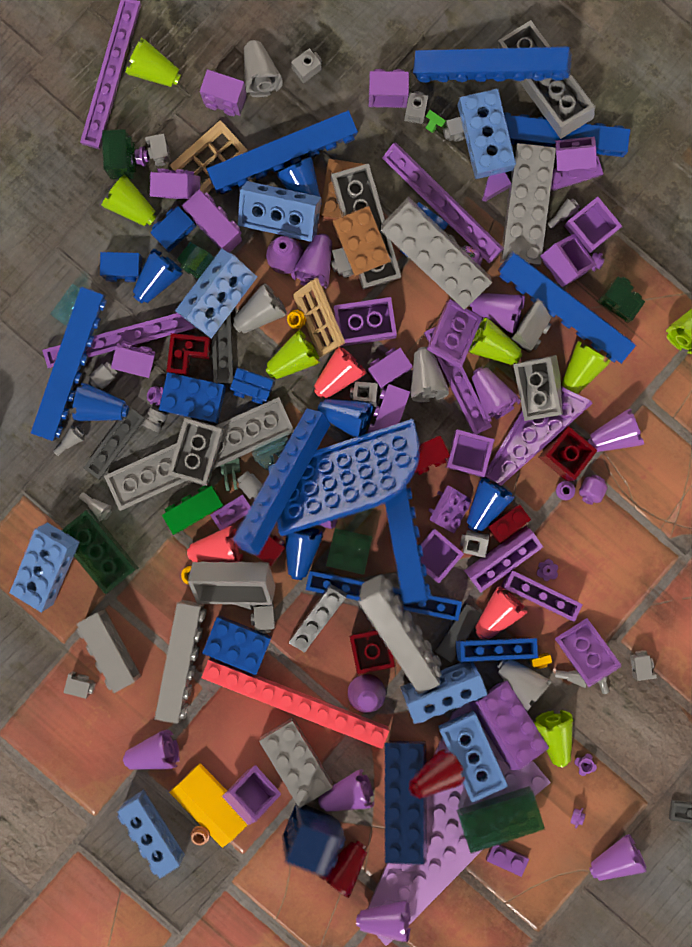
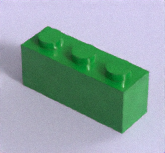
M205 485L197 490L199 493L192 497L190 494L181 499L182 503L178 506L173 504L164 509L166 513L162 514V517L173 535L178 534L225 506L214 486L209 487Z

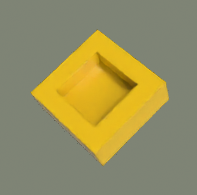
M548 653L540 654L538 658H529L530 665L537 669L546 668L549 663H552L551 656Z

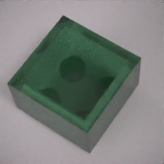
M125 129L102 130L104 171L110 179H119L123 175L129 179H134L133 172H136V161H133V153H135L136 146L135 142H132V137L128 135Z
M335 528L326 566L364 575L372 536Z

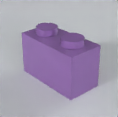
M595 136L557 140V171L567 172L574 169L586 170L596 167Z
M122 341L116 345L111 369L149 378L155 352L149 347L141 346L137 348L133 347L132 343Z
M392 348L385 353L387 357L381 361L377 358L369 364L368 372L374 381L378 383L380 390L413 368L401 348L397 350Z

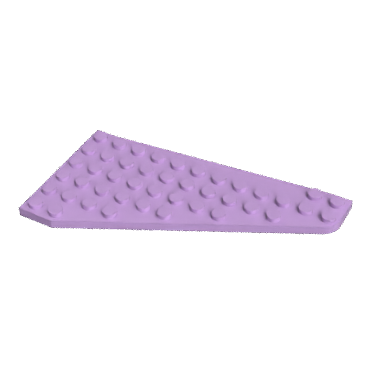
M470 702L453 711L449 721L472 711ZM479 721L508 787L473 803L464 784L427 796L426 863L424 865L387 863L367 909L403 900L407 901L410 905V925L504 827L551 782L533 760L520 770H510ZM462 735L460 741H467L469 735ZM443 737L435 754L442 749H446L444 752L449 753ZM477 753L469 754L468 759L476 758ZM479 771L476 776L482 777L485 771ZM378 936L385 946L393 941V939Z

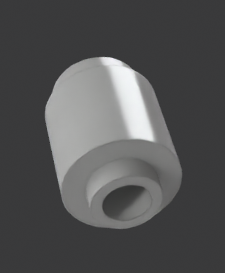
M109 362L102 363L89 375L91 378L89 382L93 387L104 389L116 378L115 375L118 372L115 369H111L112 365Z
M249 471L236 480L239 483L240 489L249 499H256L263 487L262 483L253 473L250 474Z

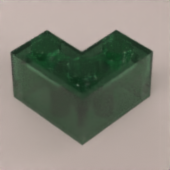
M190 242L177 258V261L182 264L180 268L189 275L191 274L198 280L215 257Z
M618 276L609 283L597 302L629 323L637 315L645 301L642 300V296L639 293L631 292L634 287L630 285L631 282L627 278H620Z

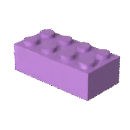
M508 681L496 684L486 691L487 695L483 696L480 700H473L469 704L509 769L520 770L549 749L512 687Z

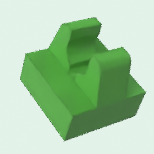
M429 110L426 117L430 121L426 129L433 133L438 125L444 128L446 120Z

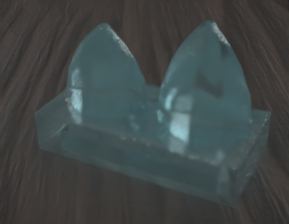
M73 283L50 314L65 326L68 325L80 290Z
M287 436L252 451L255 462L257 461L264 469L269 471L268 466L274 464L273 454L280 457L289 441Z

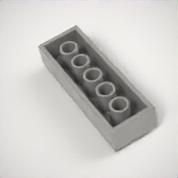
M531 20L498 40V49L550 47ZM571 74L570 78H564L560 81L553 80L552 78L542 81L533 79L519 81L560 139L594 119L595 106Z
M517 143L514 148L516 165L513 171H511V185L509 187L502 241L504 249L501 252L500 263H503L510 253L514 251L532 266L538 267L541 265L542 258L540 256L543 252L556 148Z
M369 163L331 174V181L341 216L344 217L369 206L391 260L387 264L360 274L359 278L362 289L400 279L401 274L391 240L381 231V224L385 221Z
M409 197L381 224V231L464 310L492 283L491 276Z
M383 574L363 583L359 603L417 692L421 694L440 685L441 661L437 655L433 654L429 641L424 640L420 627L418 625L415 626L409 610H405L402 606L403 602L398 594L395 595L393 592V586L389 579H385Z
M181 600L177 603L155 715L156 720L178 724L187 715L189 704L186 703V699L188 700L192 691V685L189 683L195 675L196 666L193 663L199 655L200 647H197V642H199L203 634V628H200L201 622L205 621L207 609H204L205 604H197L187 600Z

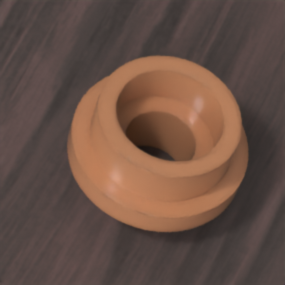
M196 826L192 829L191 840L194 844L203 845L208 842L210 833L205 827Z

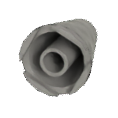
M256 40L249 41L244 47L245 90L252 97H266L271 95L270 91L275 89L277 92L282 87V76L263 44Z
M266 283L258 288L233 318V326L239 333L241 331L247 333L287 315L285 306L279 297L276 298L273 294L274 291Z
M427 347L418 348L414 353L412 400L415 402H430L429 398L435 397L436 400L445 398L449 395V389L434 353L428 351Z
M513 659L503 660L498 665L500 669L498 674L504 682L508 681L527 711L552 683L550 679Z

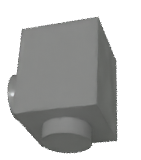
M309 48L294 59L291 65L293 71L304 84L321 71L322 60L316 52L313 53Z
M419 91L409 92L404 121L423 124L428 96Z
M344 249L333 250L332 256L334 260L331 261L333 271H337L338 276L343 275V277L354 275Z
M274 604L254 606V614H251V625H255V630H260V633H270L271 629H275Z

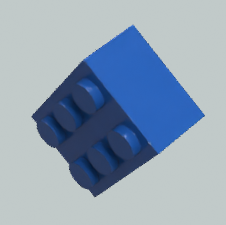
M167 372L159 410L218 424L226 386Z
M219 615L215 620L202 654L257 675L272 636L260 633V631Z

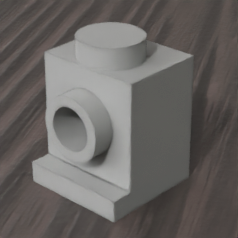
M460 117L446 121L445 128H443L445 139H449V141L454 140L455 142L465 139Z
M164 134L145 137L148 146H151L148 147L150 159L153 158L155 161V166H163L167 164L166 162L171 161L167 139Z
M355 381L354 387L350 389V398L353 401L369 402L377 407L378 383ZM362 393H367L368 396H367V397H361V394H362Z
M467 530L466 535L462 534L460 546H463V553L485 557L490 533L484 534Z
M636 651V655H630L632 675L635 680L641 681L657 678L656 674L652 672L654 669L653 659L647 655V651Z
M72 671L68 674L63 693L86 699L90 694L94 693L96 683L93 680H89V676L82 674L75 676L76 672Z

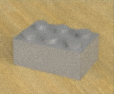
M184 418L168 475L208 486L224 430Z

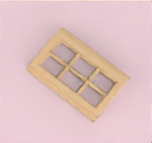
M220 120L169 166L173 171L182 170L193 159L200 166L194 172V175H197L201 170L208 175L206 166L216 157L222 162L226 161L220 153L229 145L233 144L238 150L233 157L248 152V150ZM223 133L229 141L217 150L211 143ZM208 146L215 154L203 164L196 156ZM210 178L200 185V191L203 194L205 192L209 193L214 188Z
M315 278L295 292L293 297L298 309L306 317V328L321 358L343 345L345 341L319 279ZM311 290H313L318 305H316ZM304 295H306V298H307L308 303H309V305H310V307H311V310H309V308H308V305H307V303H306V301H305ZM319 308L321 309V312H322V314H323V317H324V319H325V321H326L325 324H324V322H323V320H322V317H321V315H320V312H319V310H318ZM312 313L314 314V317H315V319H316V322H317V324H318V326H319L318 329H317L316 324H315V322H314V320H313V317H312V315H311ZM327 327L329 328L331 336L334 340L333 342L331 341L330 336L327 332ZM319 332H321V334H322V336H323V338H324V341H325V343H326V345H327L326 347L324 346V343H323V341H322V339H321V336H320Z

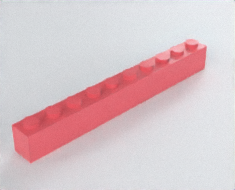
M212 657L209 658L201 677L383 749L389 733V726L269 679L251 674Z

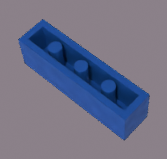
M537 638L456 641V657L461 662L538 658Z

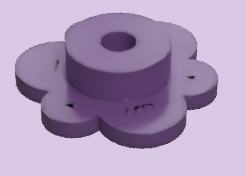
M546 559L544 563H539V569L537 570L539 577H543L545 581L557 578L558 566L551 559Z

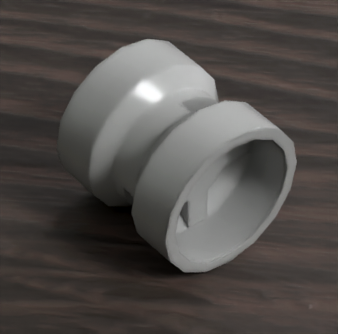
M150 408L148 411L149 417L143 421L142 426L160 433L162 429L161 423L166 420L167 416Z

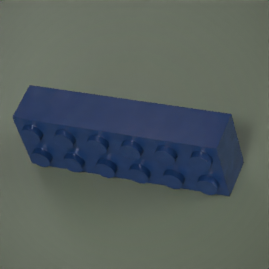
M387 741L385 743V863L424 865L427 861V797L421 799L414 797L409 790L410 781L427 764L426 741Z

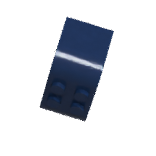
M295 803L282 835L285 863L314 874L328 875L331 867H334L337 862L339 848L342 849L345 842L341 823L329 814L307 805L299 808Z

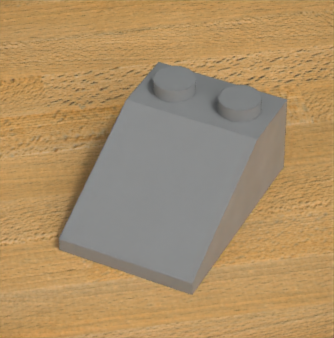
M537 300L528 309L511 337L512 341L528 353L532 349L536 350L541 343L539 337L542 333L546 334L551 326L549 323L551 316L540 300Z
M557 355L513 364L524 421L562 415L561 378Z

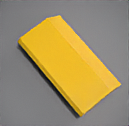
M199 763L169 793L201 826L209 831L210 836L223 848L247 824L222 797L227 790Z

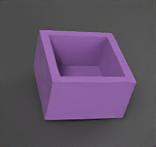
M383 69L370 71L369 107L406 108L409 92V72H404L402 69H396L393 72Z
M210 70L206 71L200 89V94L206 107L212 110H223L225 114L235 116V114L240 116L247 97L244 81Z
M157 169V172H150L151 197L190 199L200 190V176L194 175L193 171Z
M596 197L569 219L564 227L571 235L575 234L590 254L615 234L622 225L600 198Z
M575 234L555 243L540 256L544 265L549 268L556 282L561 287L575 281L596 266V263Z
M455 430L449 451L450 457L447 458L445 468L485 477L494 439Z
M435 529L420 544L423 550V556L420 557L421 564H425L427 574L438 583L442 581L464 555L463 552Z
M255 765L248 769L222 797L244 822L250 825L261 817L281 793Z

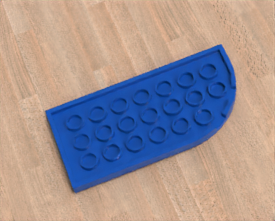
M414 420L401 422L316 450L277 521L279 534L284 536L373 508L396 496L412 478L419 461L420 444ZM275 464L268 466L269 474Z

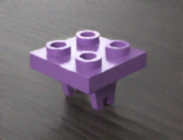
M447 485L444 493L441 491L437 493L441 498L435 510L429 508L428 511L432 513L429 520L455 533L472 500Z

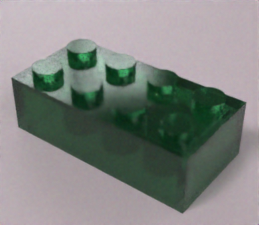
M90 509L85 510L61 530L79 541L74 557L104 594L110 593L139 569Z
M530 786L456 810L470 854L545 830L534 793Z

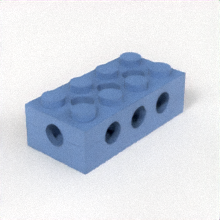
M498 89L460 97L458 110L475 179L513 171L516 163ZM478 114H484L486 117L481 118ZM483 132L489 133L490 136H489V137L484 136V135H483ZM487 151H492L495 155L491 156Z
M247 181L240 189L238 226L312 242L318 232L321 197Z
M221 249L175 311L199 331L212 338L256 280L257 276L234 255Z
M48 522L35 528L10 594L39 612H43L54 605L79 541Z
M473 661L461 662L441 670L440 685L421 694L417 692L412 683L400 687L414 724L425 722L428 718L442 715L453 708H460L468 702L480 700L483 696L487 695L481 676Z
M473 710L438 726L449 752L457 757L464 771L461 772L462 778L465 776L463 784L472 803L508 787ZM462 735H469L467 741H460ZM471 753H477L474 759H468V756ZM479 771H485L482 777L476 776Z
M144 790L126 800L117 811L118 819L123 825L127 826L132 841L137 842L140 854L143 858H147L152 873L154 875L157 874L160 879L179 867L185 854Z

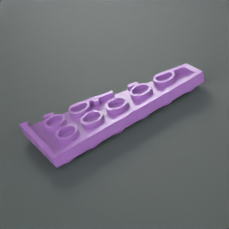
M561 387L562 415L524 421L522 411L487 468L485 477L502 486L593 403Z

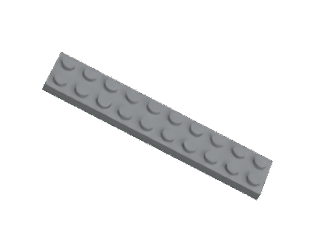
M279 397L214 426L223 429L224 434L213 469L294 432ZM177 443L104 476L119 511L188 481L168 475Z

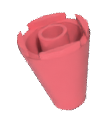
M338 347L315 382L314 387L316 389L314 392L321 399L323 397L328 399L366 374V370L362 365L358 367L355 357L346 349Z
M229 526L190 544L187 549L188 558L192 562H242L243 553L239 554L240 547L233 540L237 529H233L234 526Z
M501 586L494 591L475 626L476 634L483 640L485 638L491 639L527 613V610H523L525 608L524 605L512 593H504L505 588Z

